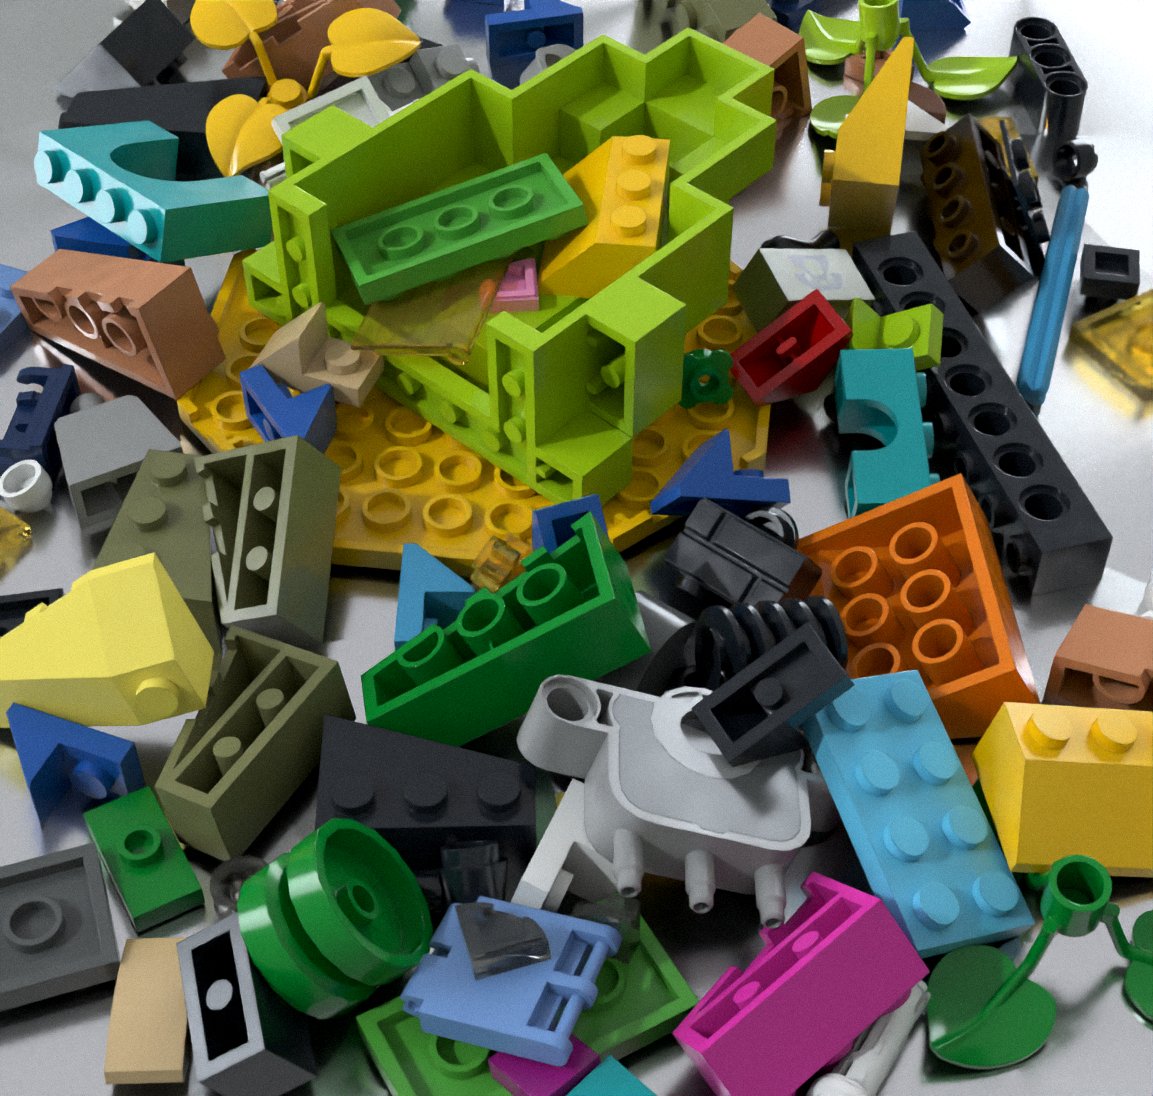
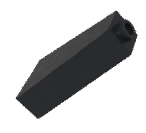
M255 76L77 92L67 112L61 114L58 129L149 120L179 138L176 173L223 176L216 166L208 147L206 138L207 117L216 104L231 95L243 94L259 102L261 98L267 97L269 92L266 77ZM253 167L245 170L240 175L249 178Z

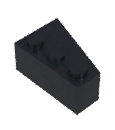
M324 714L315 830L332 818L353 819L375 830L396 849L407 866L414 869H435V866L442 864L440 847L474 840H498L500 856L508 858L507 876L524 875L537 849L535 766Z

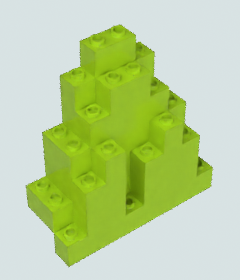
M688 27L645 55L602 34L513 90L473 69H469L374 127L331 105L281 135L287 179L268 190L274 241L242 260L248 303L251 307L283 327L316 304L323 302L326 309L328 337L383 351L384 371L374 384V387L554 504L592 494H599L602 506L632 482L633 437L682 399L685 334L727 303L734 208L729 205V201L733 196L773 169L777 120L771 118L775 69ZM633 135H645L655 139H670L668 198L661 248L592 298L538 294L539 311L480 313L479 296L482 286L489 280L492 282L496 277L506 272L507 265L510 263L535 258L538 280L545 244L544 240L516 250L505 259L489 260L461 270L450 279L443 281L434 280L406 290L395 299L376 301L365 305L336 248L331 229L543 153L548 154L563 175L612 136L630 137ZM460 286L481 288L442 314L441 300L451 289Z

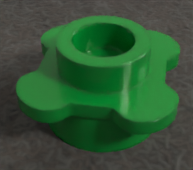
M696 349L685 353L683 360L682 399L678 404L685 409H691L697 403L711 401L717 405L727 403L732 398L734 392L732 386L728 383V371L733 366L731 355L722 349L715 350L714 352L708 349ZM702 376H709V380L706 383L699 382Z

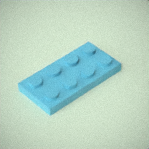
M918 670L851 679L855 684L852 688L813 715L801 726L874 896L883 901L921 959L951 952L963 946L982 945L1022 935L1036 923L1012 872H1010L1005 856Z

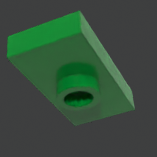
M150 786L83 813L88 831L96 844L98 852L137 932L205 903L202 887Z

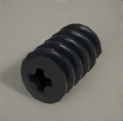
M808 596L803 601L799 598H785L778 604L775 601L765 600L759 601L754 606L749 603H734L729 609L720 605L707 607L701 614L695 635L696 671L702 685L706 689L715 691L720 687L721 672H723L725 682H727L807 622L843 670L846 671L848 645L845 629L838 611L833 603L824 596Z

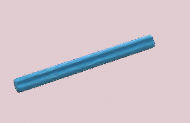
M1073 185L1064 187L1058 200L1050 235L1051 240L1046 252L1016 387L1024 400L1034 407L1045 402L1046 393L1049 391L1090 199L1089 192L1085 188L1076 189Z

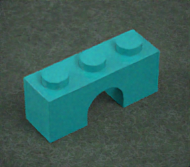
M913 348L840 350L834 379L839 433L867 434L875 437L885 446L878 450L852 451L845 480L849 519L940 482V477L938 473H929L928 459H931L933 455L934 433L931 422H922L921 408H924L926 405L927 384L925 373L916 372Z

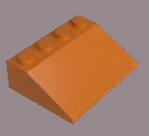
M961 473L798 540L796 550L809 557L822 569V576L809 596L826 597L833 603L841 617L848 645V663L845 672L850 679L918 670L950 739L983 736L1004 702L1040 704L988 519Z

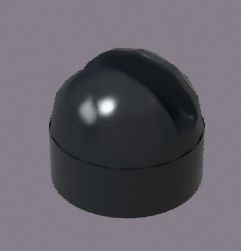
M1070 138L1057 143L1053 151L1052 161L1054 170L1059 178L1064 181L1083 179L1093 173L1099 162V155L1095 154V146L1091 141L1084 138ZM1076 159H1077V166H1075V164H1074V160H1076Z

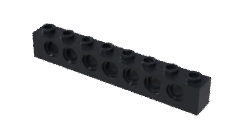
M911 231L854 242L852 261L876 299L870 308L880 317L931 303L944 314L940 366L916 371L924 372L926 376V405L921 409L928 421L932 423L934 441L938 446H944L954 463L955 474H962L986 515L990 529H993L1004 548L1005 559L1010 570L1013 573H1019L1032 596L1101 581L1113 540L1112 534L917 232Z

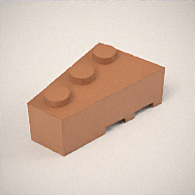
M287 0L276 5L278 17L276 24L270 29L257 34L263 42L276 79H293L306 88L310 86L321 50L331 45L327 32L330 24L336 18L354 9L374 8L384 11L397 19L402 10L394 0ZM249 38L234 50L221 70L228 79L255 76L265 77L255 48ZM331 58L327 62L323 77L334 71Z

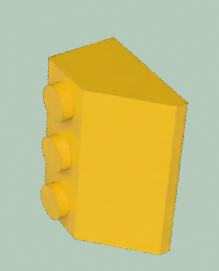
M633 135L630 137L612 136L563 174L584 204L588 225L571 230L560 239L545 240L537 280L538 294L592 298L661 248L668 198L670 139H655L645 135Z
M1004 702L971 754V758L1010 872L1044 873L1051 870L1053 863L1069 855H1085L1100 862L1110 876L1153 878V712Z

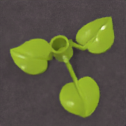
M858 0L859 21L829 18L808 9L799 29V35L804 37L806 60L816 64L835 65L845 62L852 55L863 54L866 50L862 95L873 81L875 52L893 48L900 34L902 37H913L910 32L909 18H900L899 0ZM914 40L912 58L923 81L928 83L934 82V92L944 98L973 100L988 96L1006 81L1017 66V56H955L938 59L931 62L927 67ZM838 95L820 101L810 113L812 129L822 136H830L837 139L838 129L844 122L845 115L852 111L860 98L852 95Z

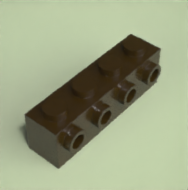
M969 113L946 131L938 132L932 136L927 144L919 150L923 168L920 179L928 193L930 204L926 207L931 221L934 223L936 237L933 239V245L941 259L942 273L959 299L963 298L980 313L1032 278L1033 272L1001 144Z

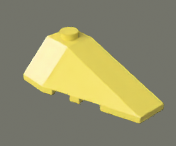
M155 552L87 572L72 583L69 593L49 606L43 602L26 613L22 624L0 637V728H10L6 712L13 702L86 727L142 726L206 708L214 650Z

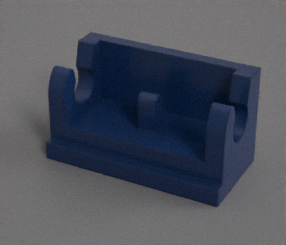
M62 364L61 368L26 367L19 371L16 378L17 382L26 385L35 383L44 388L42 393L27 391L19 392L17 396L16 410L4 438L0 439V477L15 463L31 459L37 461L48 473L53 484V490L63 464L54 423L58 418L71 414L70 406L72 402L81 395L74 365Z

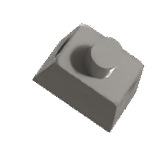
M97 393L82 394L72 402L70 406L71 414L58 418L54 423L68 488L77 522L81 529L118 515L149 449L183 453L182 446L175 436L137 396L126 395L105 402L102 396Z

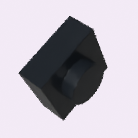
M1084 244L1080 260V295L1094 296L1105 300L1136 301L1140 286V250Z

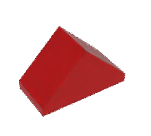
M816 288L732 352L730 355L733 359V366L729 371L757 407L817 391L839 358L840 350H844L853 336V332Z

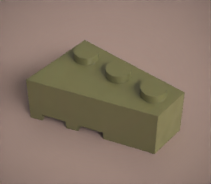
M149 449L92 570L155 552L213 648L214 653L222 654L220 611L210 557L217 550L213 527L204 521L202 506L208 503L205 479L196 473L194 458L200 457V455Z

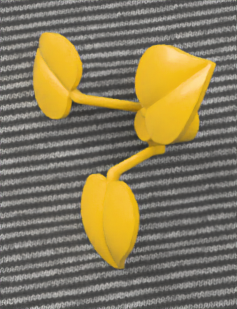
M196 0L190 14V24L196 38L203 45L218 50L237 48L249 38L255 48L270 89L267 97L261 98L259 102L247 95L236 94L221 100L210 111L206 121V138L211 156L219 171L224 177L239 176L245 170L271 159L283 150V146L271 126L273 117L302 105L317 95L327 62L330 58L333 70L339 75L346 77L370 76L384 71L414 54L421 47L419 37L395 17L384 11L374 8H359L348 11L330 24L327 33L331 45L321 50L309 89L306 91L302 85L293 79H276L263 42L257 34L270 29L278 20L276 5L273 0Z

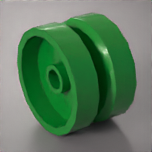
M332 818L295 845L290 853H283L256 872L242 884L237 902L240 933L253 964L274 992L296 1010L318 1019L341 1017L368 999L380 985L390 984L416 967L421 962L422 956L430 952L429 943L432 939L433 928L428 903L415 875L395 848L375 830L353 819Z

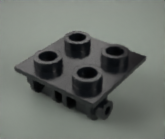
M1003 119L999 123L1012 177L1009 179L1028 255L1036 253L1042 267L1044 266L1045 258L1041 244L1051 240L1043 211L1034 212L1043 208L1042 200L1035 178H1031L1028 169L1030 165L1022 138L1018 137L1011 140L1005 120Z

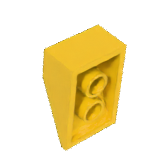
M914 37L902 38L838 129L836 150H825L819 206L829 207L827 227L891 233L900 182Z

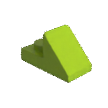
M855 297L844 319V322L853 332V336L844 350L913 348L916 371L940 366L944 314L931 303L880 317L862 299ZM837 359V361L835 362L834 379H835V374H836L838 359Z

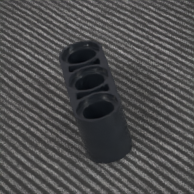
M1041 17L1021 18L1016 21L1013 28L1008 57L1017 56V66L1009 77L1034 127L1040 134L1053 139L1071 138L1080 129L1088 92V82L1058 27L1052 21Z

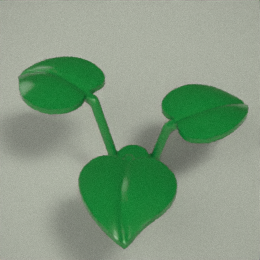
M978 778L972 788L1003 852ZM1069 855L1055 861L1051 870L1044 873L1012 872L1017 884L1024 879L1027 887L1033 891L1045 887L1040 903L1041 914L1045 921L1024 961L1016 969L1011 959L999 949L987 945L963 946L949 952L938 962L929 978L926 991L931 994V998L926 1005L930 1049L937 1057L951 1064L972 1069H994L1016 1064L1029 1058L1047 1041L1053 1029L1057 1013L1056 1002L1051 993L1028 978L1035 971L1053 938L1058 933L1068 937H1081L1093 932L1099 923L1102 922L1105 923L1117 954L1122 958L1132 961L1124 979L1127 995L1132 1003L1148 1019L1153 1021V910L1142 913L1136 919L1132 928L1131 945L1127 941L1118 919L1120 913L1119 906L1108 902L1112 893L1111 877L1106 868L1097 860L1085 855Z

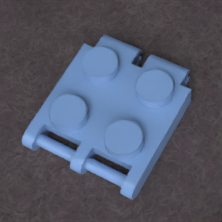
M479 896L474 907L453 903L448 908L429 943V946L434 951L432 954H424L422 956L421 962L417 965L400 996L402 1001H406L402 1009L410 1015L419 1017L422 1032L554 1066H563L567 1063L573 1050V1045L569 1040L581 1011L592 1008L598 995V988L594 984L606 957L616 955L622 943V935L610 925L484 896ZM564 1007H565V1010H564V1012H563V1014H562V1016H561V1018H560V1020H559V1017H560V1015H561V1013H562V1011H563V1009H564Z

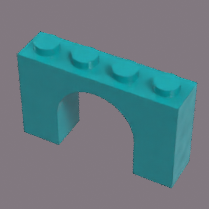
M149 120L39 131L38 152L34 159V168L37 175L36 183L160 263L265 247L271 240L272 219L268 190L243 175L200 181H175L179 138Z

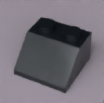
M146 0L83 58L54 88L61 95L74 98L77 92L162 85L156 76L161 72L168 79L188 60L182 51L195 37L161 0Z

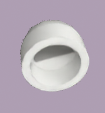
M27 459L17 462L9 467L0 477V495L17 511L24 514L38 513L49 505L53 494V484L48 473L37 461Z

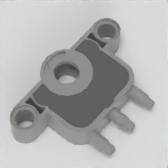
M558 674L545 679L541 683L519 729L517 736L518 749L524 758L534 766L547 771L585 779L584 825L587 838L599 854L613 863V873L617 879L618 893L626 898L637 896L641 892V879L644 876V872L685 881V890L689 895V906L697 913H706L713 908V894L716 888L741 894L756 895V906L760 911L761 923L770 929L780 927L785 921L784 909L787 905L784 875L810 837V830L828 832L835 829L842 821L810 745L801 750L732 767L709 734L681 724L685 720L698 719L691 708L713 692L709 689L683 686L666 691L659 697L571 675Z

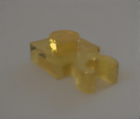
M508 532L503 540L493 535L481 549L472 564V567L476 570L470 577L473 581L471 586L478 591L486 586L491 594L497 592L515 579L523 567L520 561L532 553V543L516 532Z

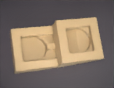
M188 937L126 939L117 975L109 1021L104 1064L106 1085L180 1083L185 1081L192 1051V1042L176 943Z

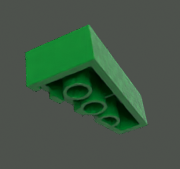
M588 512L570 525L576 535L549 554L542 545L520 562L526 571L497 592L491 594L485 586L465 600L466 606L460 611L457 620L444 630L432 624L361 675L366 723L371 726L459 747L526 714L541 683L548 677L558 674L571 675L593 681L652 652L627 565L592 512Z

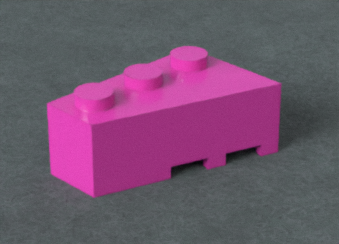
M813 871L800 885L807 899L785 924L783 923L775 929L764 927L759 932L766 946L742 973L738 966H730L672 1032L716 1096H795L796 1090L820 1068L834 1064L842 1059L853 1047L854 1039L878 1017L894 1012L908 1000L911 995V988L930 971L881 899Z

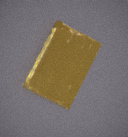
M518 250L505 259L489 260L461 270L450 279L443 281L434 280L406 290L395 299L373 302L350 345L351 349L373 351L377 355L446 356L455 365L467 364L472 355V348L509 268L508 265L513 257L516 256Z

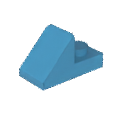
M404 543L394 634L395 651L432 624L444 630L457 620L460 611L466 606L464 601L477 593L470 584L417 543Z

